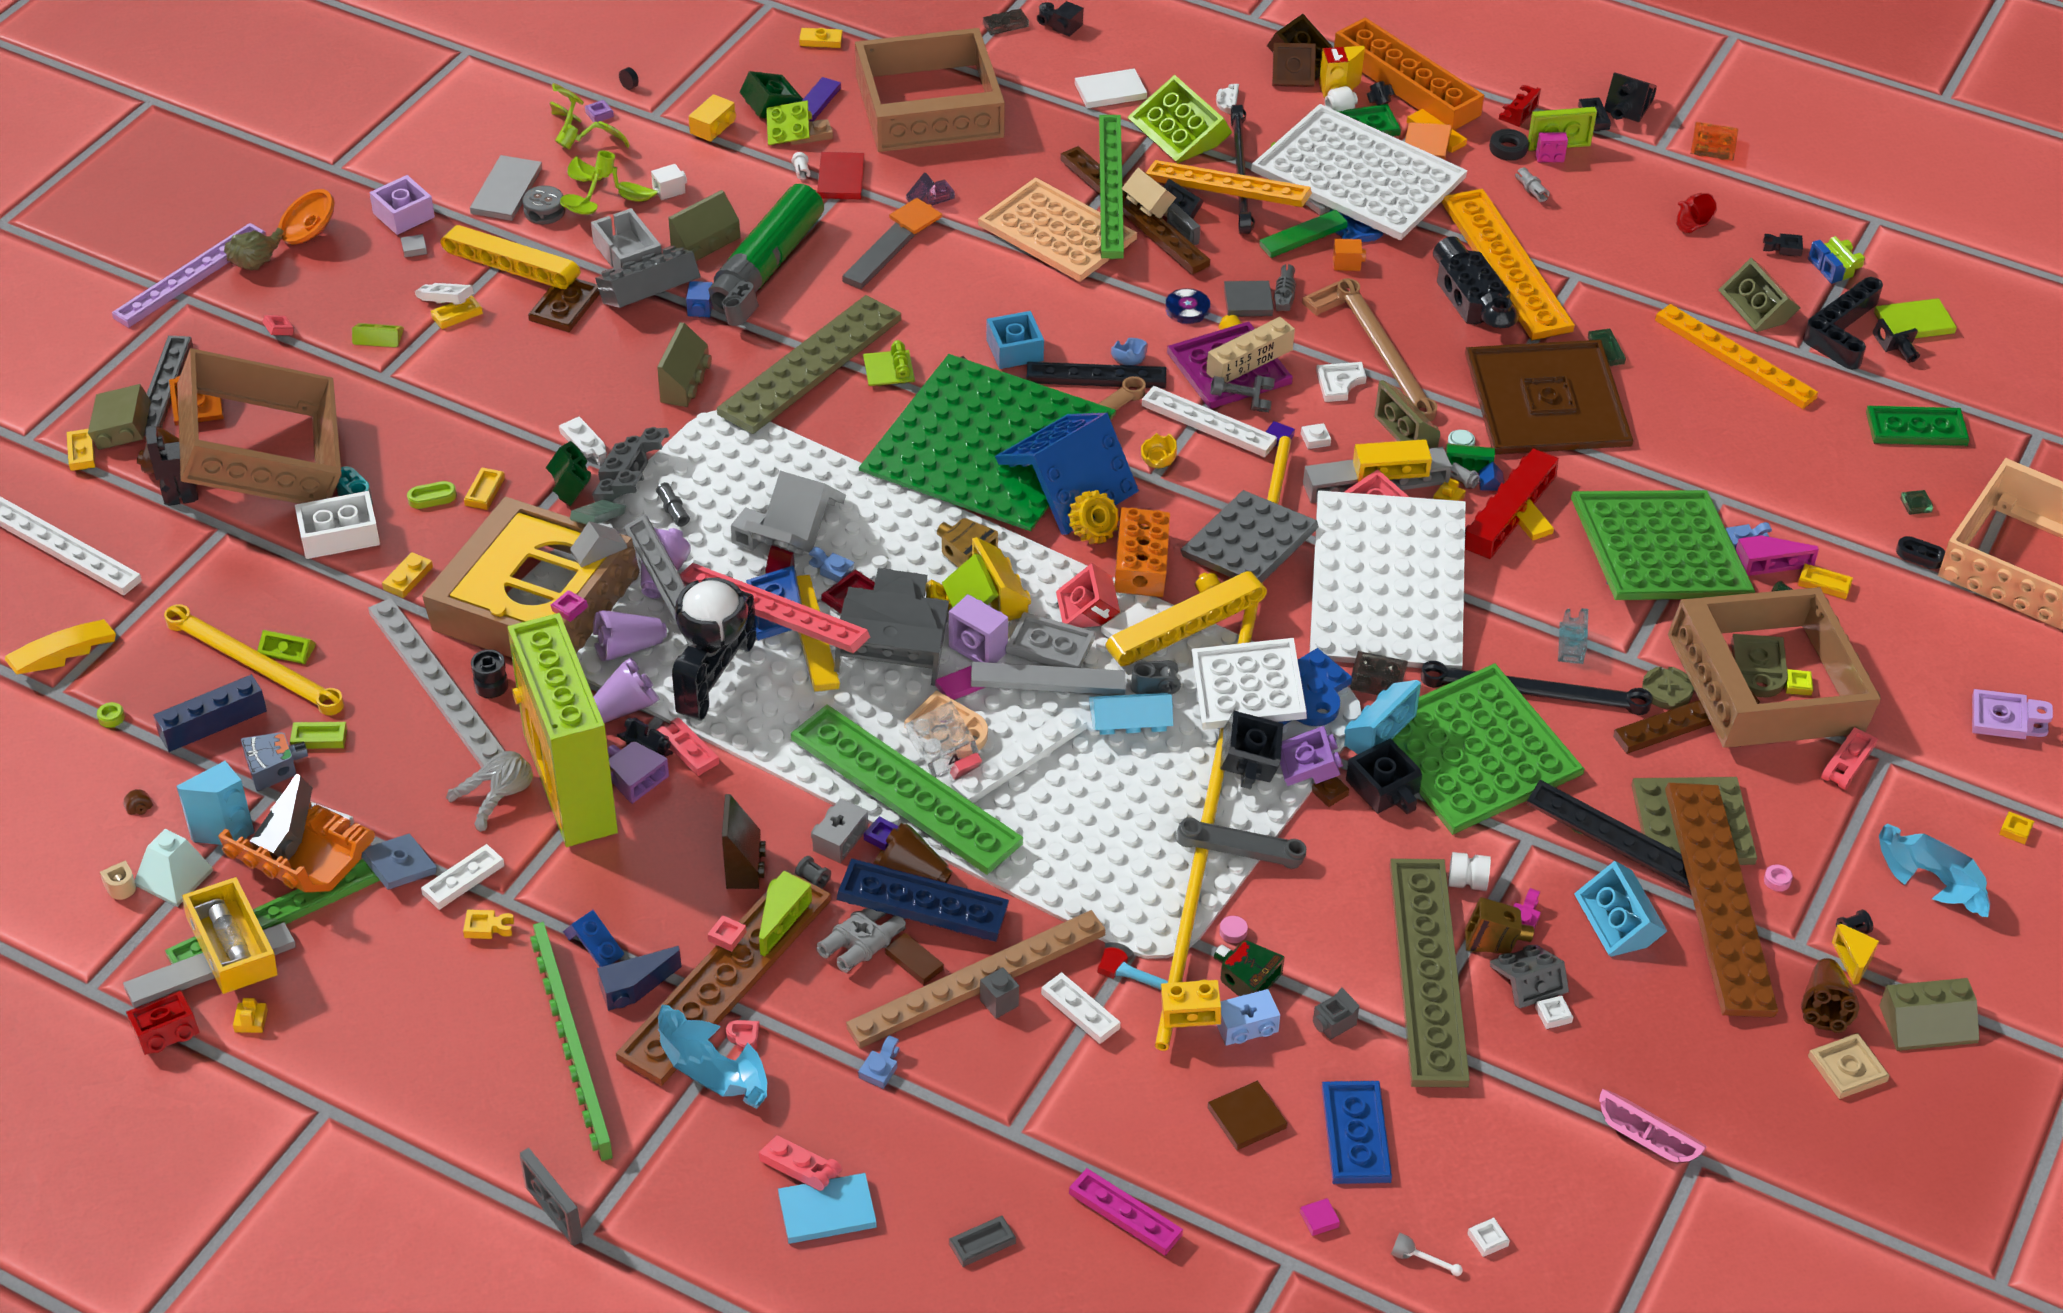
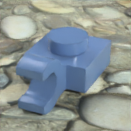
M1765 522L1757 525L1754 529H1751L1750 525L1747 524L1728 527L1726 531L1736 550L1739 538L1761 535L1769 537L1767 532H1772L1769 523Z
M814 547L809 552V555L813 556L809 564L820 568V575L837 583L854 570V562L840 555L832 553L828 557L818 547Z
M889 1035L883 1043L880 1054L872 1050L858 1071L859 1078L884 1089L898 1068L897 1061L893 1059L900 1050L896 1046L899 1039Z

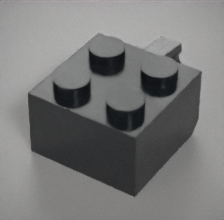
M1233 710L1223 730L1220 769L1241 775L1240 787L1251 789L1256 779L1270 783L1281 761L1283 723Z
M1391 738L1348 759L1346 781L1377 814L1394 805H1397L1406 814L1416 810L1417 799L1414 795L1420 792L1421 770Z

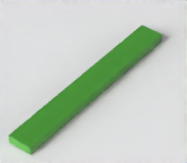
M361 859L332 891L303 892L296 889L253 909L262 929L265 930L281 923L288 924L380 880L364 859ZM195 936L165 950L171 964L203 953Z

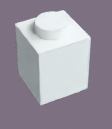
M676 164L651 171L653 190H658L657 195L661 201L685 193L687 178L684 171H680Z

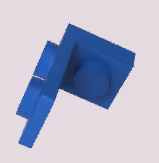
M594 910L588 912L563 931L569 941L578 936L599 967L613 964L624 956V952Z

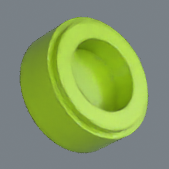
M106 703L97 710L99 724L106 728L116 727L125 719L123 707L118 703Z

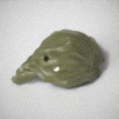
M277 228L271 236H265L256 230L233 235L231 241L225 243L224 247L227 261L240 268L248 270L259 269L260 266L270 260L273 251L278 247L284 231Z

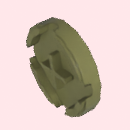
M1655 667L1648 671L1643 678L1642 688L1651 693L1653 698L1652 704L1657 707L1671 710L1687 705L1692 699L1694 692L1692 683L1688 675L1677 668L1668 667V669H1662V667Z

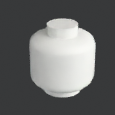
M1347 86L1331 89L1325 97V106L1335 111L1354 109L1355 104L1358 103L1356 93L1352 92Z

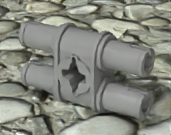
M869 908L855 911L849 919L842 924L834 926L832 933L828 937L817 943V951L822 957L828 958L841 947L847 948L848 951L837 958V966L841 971L847 973L861 961L872 959V956L881 948H886L890 944L891 939L906 928L905 920L894 915L880 926L874 922L886 913Z

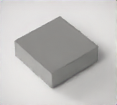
M423 234L401 238L404 257L427 254Z

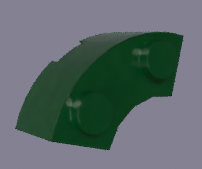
M572 441L559 447L546 466V469L555 480V487L552 491L558 495L562 502L567 503L569 506L574 504L591 478V471H588L586 467L588 462L586 457Z

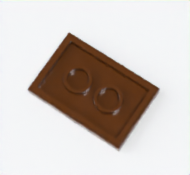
M576 279L567 289L551 286L528 314L529 321L570 333L600 295L597 284Z

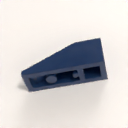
M679 946L597 968L599 986L608 1011L624 1008L627 1005L636 1003L680 969L682 965Z

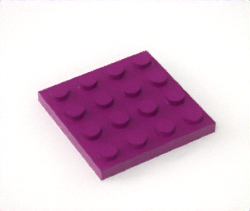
M1249 321L1167 346V354L1209 409L1251 397L1226 391L1222 392L1221 396L1212 395L1210 391L1213 378L1206 373L1208 352L1254 330L1255 328ZM1276 358L1228 383L1253 388L1254 380L1259 375L1275 379L1274 388H1272L1274 390L1292 384L1293 377L1281 361ZM1260 388V394L1267 391H1271Z

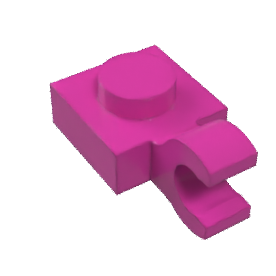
M1530 888L1524 904L1515 903L1513 907L1521 910L1522 924L1534 926L1535 929L1541 912L1535 910L1539 902L1537 899L1540 891Z

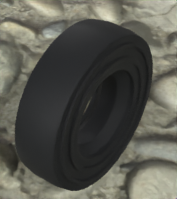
M1513 129L1496 131L1491 136L1489 144L1491 153L1503 160L1523 158L1529 146L1526 135ZM1509 142L1517 146L1507 147L1502 145L1501 143Z

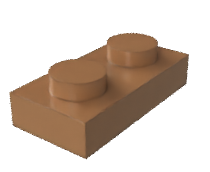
M828 119L809 122L810 138L791 141L790 143L791 145L833 139V131Z

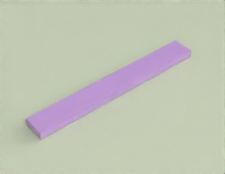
M251 223L247 224L113 311V319L128 328L229 263L230 261H227L224 247L225 243L231 241L233 235L256 230L266 236V232Z

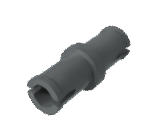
M664 482L658 485L656 493L663 501V508L667 513H670L678 527L685 526L690 521V517L682 507V500L679 496L675 495L669 483Z

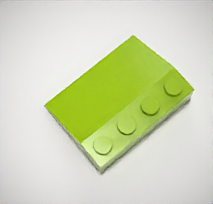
M1176 75L1172 76L1127 117L1177 164L1217 147L1232 134L1225 119Z

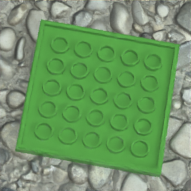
M1707 490L1573 491L1571 500L1615 600L1694 599L1755 593L1753 585Z
M1496 663L1420 696L1416 716L1392 739L1420 768L1422 780L1419 794L1452 835L1527 801L1539 780L1557 787L1584 774V767Z

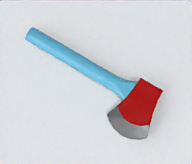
M1116 942L1105 943L1104 954L1097 973L1112 979L1115 976L1131 978L1160 990L1162 983H1168L1165 979L1128 965L1127 963L1134 957V953L1129 947Z

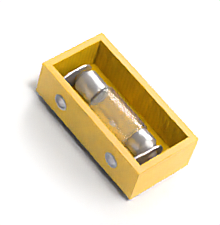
M237 877L182 895L186 918L223 994L278 975L274 951Z

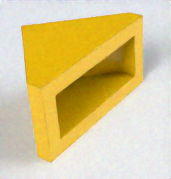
M1840 924L1836 927L1832 944L1853 985L1859 984L1874 957L1879 940L1844 924Z

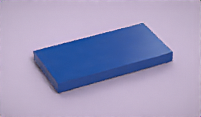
M1322 1082L1321 1088L1332 1183H1391L1392 1173L1380 1082Z

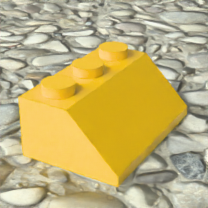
M978 537L972 538V555L976 553L982 556L999 594L989 605L991 608L1006 615L1008 621L1021 618L1023 612L1028 613L1031 597L1029 592L1023 589L1019 575L1017 573L1014 574L1010 559L1003 555L1000 548Z

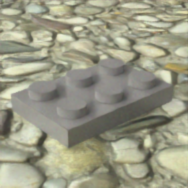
M1023 612L1006 645V653L1050 666L1081 668L1095 640V632Z

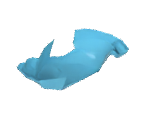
M1890 824L1883 826L1879 834L1881 851L1888 867L1899 881L1905 885L1918 868L1926 869L1936 874L1947 886L1932 898L1933 900L1952 904L1963 903L1970 912L1978 913L1982 917L1989 916L1991 903L1986 890V877L1973 858L1926 834L1900 836L1901 830Z
M669 1005L661 1006L658 1015L660 1043L672 1065L699 1084L723 1097L744 1094L743 1101L757 1109L767 1097V1078L762 1061L755 1049L747 1043L736 1060L728 1059L721 1055L708 1040L721 1026L706 1021L687 1020L681 1011L673 1010Z

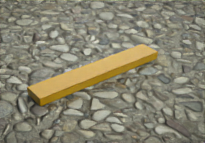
M810 575L797 576L802 605L820 611ZM798 632L814 692L839 689L840 682L837 672H834L835 664L829 644Z

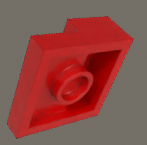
M181 990L126 1011L144 1055L159 1053L166 1046L176 1042L188 1041L193 1035L200 1033L195 1017Z

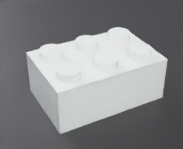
M369 491L295 505L306 559L380 545Z

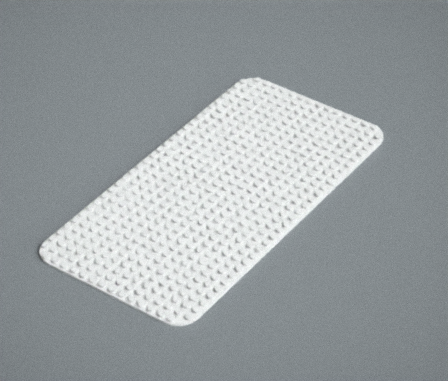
M717 410L698 414L695 419L687 423L663 446L662 450L657 451L648 460V464L642 472L644 480L638 481L635 486L637 492L621 495L613 501L614 503L626 505L625 513L599 523L600 525L614 528L618 533L628 536L624 526L645 514L654 528L668 531L671 528L678 529L683 532L682 537L689 542L691 551L679 569V574L689 565L695 563L746 583L748 579L765 574L771 546L760 542L752 551L733 544L731 524L745 507L766 515L781 470L825 483L846 494L844 504L835 502L834 506L827 504L814 547L822 549L828 557L835 553L853 561L854 570L859 571L874 582L877 569L882 568L928 575L927 583L930 580H934L942 584L958 567L943 555L942 537L937 535V529L943 522L953 527L963 518L998 531V548L1001 549L1005 557L1010 559L1014 574L1017 573L1019 575L1023 589L1027 590L1030 594L1029 614L1062 622L1056 591L1087 567L1083 563L951 503L859 471V466L862 463L777 424L769 422L752 434L718 416ZM661 483H669L675 495L679 496L682 500V507L690 517V521L685 526L678 527L670 513H667L663 508V501L656 493V488ZM557 549L550 552V554L577 562L572 554ZM636 551L640 573L638 578L626 589L624 596L619 598L613 606L612 611L659 618L666 625V638H663L661 644L610 661H601L594 644L599 643L598 635H593L592 633L587 639L585 646L576 653L587 682L601 688L617 668L631 657L639 667V674L645 673L653 683L651 688L660 699L642 710L668 723L677 717L680 718L700 739L833 806L841 798L868 810L869 824H872L880 816L897 826L901 823L910 825L946 863L1063 922L1092 910L1105 927V936L1099 938V940L1105 943L1116 942L1123 944L1133 951L1134 956L1144 959H1164L1173 956L1196 848L1181 846L1176 840V831L1179 823L1184 818L1191 817L1201 822L1220 728L1202 730L1192 649L1237 644L1239 634L1213 624L1139 660H1171L1178 665L1177 678L1181 682V688L1178 692L1171 694L1173 726H1167V731L1151 732V727L1141 728L1140 733H1125V729H1115V734L1100 735L1099 730H1094L1092 726L1089 697L1112 696L1106 694L986 687L954 700L982 716L987 723V742L981 750L976 752L982 759L980 765L1068 708H1071L1087 721V729L974 803L1023 837V845L991 873L986 875L791 740V732L828 704L951 788V784L960 779L954 780L950 774L954 763L949 765L953 754L942 750L904 728V721L936 690L939 691L936 686H931L932 669L842 656L839 673L837 672L840 682L839 689L814 692L799 634L797 631L791 630L759 641L756 638L754 646L749 652L741 649L737 651L710 690L709 709L702 721L679 714L675 710L672 669L677 657L682 655L689 645L679 630L662 596L656 599L649 598L641 592V558ZM804 551L803 555L794 553L797 576L810 575L820 612L840 619L841 614L821 601V594L837 582L820 575V568L809 564L813 557L809 555V552ZM541 561L522 581L560 593L577 572ZM514 587L507 593L510 599L523 605H541L552 601ZM1116 593L1120 613L1116 616L1137 603H1140L1154 615L1174 606L1154 596ZM952 607L948 610L937 679L969 667L974 662L949 647V611ZM1020 618L1008 621V641ZM1101 626L1084 627V629L1095 632V640L1081 668L1125 671L1126 678L1125 695L1136 694L1130 688L1132 668L1136 662L1125 667L1120 666L1105 647L1109 638L1101 633ZM829 644L835 664L836 647ZM1005 654L997 662L1050 666L1011 654ZM1348 686L1338 692L1340 697L1338 716L1331 723L1323 725L1328 735H1334L1338 745V749L1334 750V753L1338 752L1339 755L1346 747L1344 746L1346 735L1344 730L1347 724L1352 720L1355 721L1361 715L1360 702ZM1325 709L1317 710L1319 713H1328ZM1292 720L1283 726L1282 741L1322 726H1308ZM969 736L966 739L970 741H975L978 738L975 736ZM957 755L958 759H959V758H960V759H963V758L969 756V755H963V756ZM1279 765L1270 783L1256 779L1255 783L1252 784V788L1247 789L1240 787L1241 775L1225 771L1214 825L1278 837L1312 792V784L1315 781L1312 777L1287 786L1281 765ZM1213 850L1208 851L1189 948L1201 939L1260 860Z

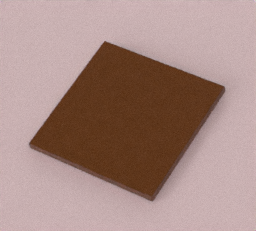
M1601 340L1466 347V359L1491 448H1495V455L1529 453L1533 448L1547 452L1632 446L1633 438Z

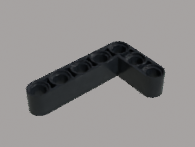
M1867 277L1812 316L1807 323L1804 342L1847 369L1860 368L1866 345L1844 329L1878 304L1883 287L1882 281L1875 277Z

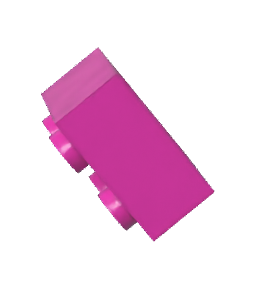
M1566 132L1539 133L1536 148L1537 162L1565 161L1568 144Z

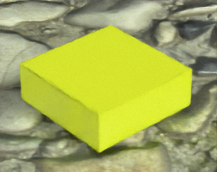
M1787 669L1786 694L1811 696L1813 692L1811 671Z

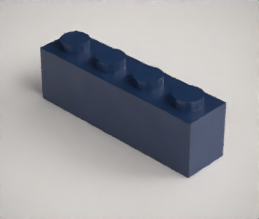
M251 674L153 714L159 737L168 752H171L265 713L267 709L262 689Z

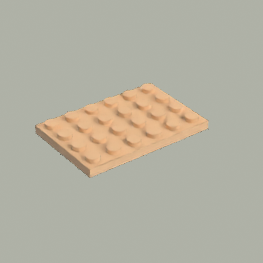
M1036 177L978 218V226L1079 282L1110 260L1109 258H1101L1100 212ZM1123 225L1124 249L1137 240V232Z

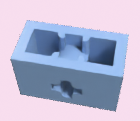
M1269 989L1220 1001L1221 1024H1218L1217 1028L1226 1046L1234 1043L1241 1044L1250 1039L1261 1036L1267 1037L1279 1032L1281 1015Z

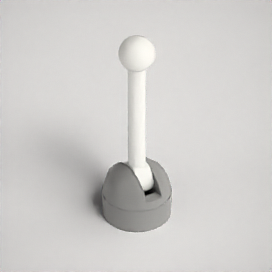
M1399 1233L1391 1255L1401 1259H1407L1415 1255L1450 1270L1454 1276L1462 1274L1463 1268L1461 1265H1451L1417 1250L1414 1241L1409 1236Z

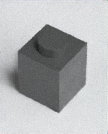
M1002 967L980 979V1001L997 1019L1019 1006V985Z

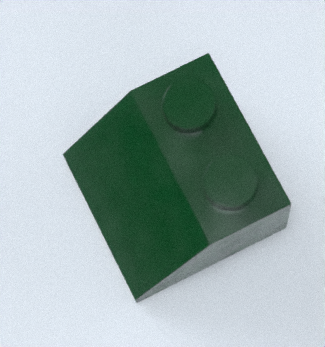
M749 71L739 92L745 99V102L753 108L755 114L763 119L767 118V108L801 102L803 100L787 79L780 74Z

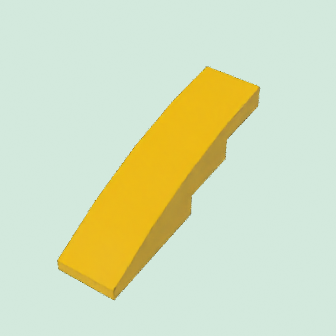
M105 619L79 624L30 642L6 655L5 661L16 675L65 666L66 658L90 654V649L93 645L115 642L116 633Z

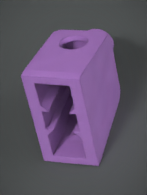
M631 742L622 750L615 745L608 747L612 783L632 804L669 777L667 758L637 742Z

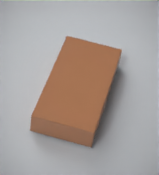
M1338 282L1303 297L1302 304L1315 315H1319L1346 301L1341 300L1337 296Z

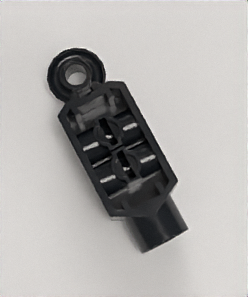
M1454 236L1446 237L1439 241L1433 250V257L1439 264L1437 283L1467 324L1474 325L1485 322L1496 328H1509L1518 322L1519 315L1510 300V291L1482 253L1479 251H1468L1460 239Z

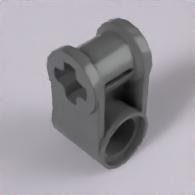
M1171 660L1136 662L1132 668L1131 690L1136 694H1174L1178 692L1181 688V682L1177 678L1179 671L1177 663Z

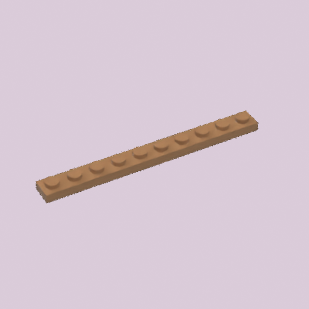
M1090 910L847 1021V1030L859 1049L980 994V979L1002 967L1014 978L1105 936V927L1094 912Z

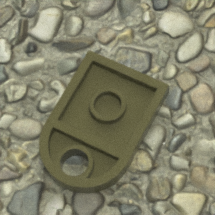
M1733 634L1731 639L1732 655L1754 695L1766 698L1782 692L1787 681L1784 638ZM1756 683H1764L1767 687L1759 686Z

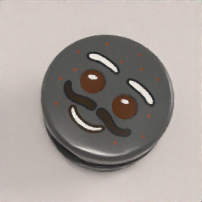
M546 185L529 189L523 196L525 217L532 223L542 225L560 220L565 213V207L560 204L563 193L555 187Z

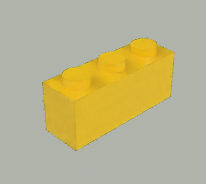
M1426 439L1355 444L1353 465L1358 482L1377 469L1389 480L1430 476L1432 457Z

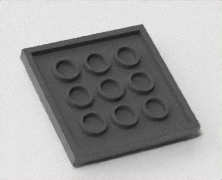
M1243 490L1183 546L1181 552L1183 557L1231 578L1243 572L1251 571L1262 583L1319 526L1317 520Z

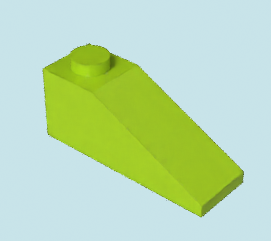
M783 871L777 879H773L767 889L759 934L760 955L764 957L812 902L811 884L786 871Z

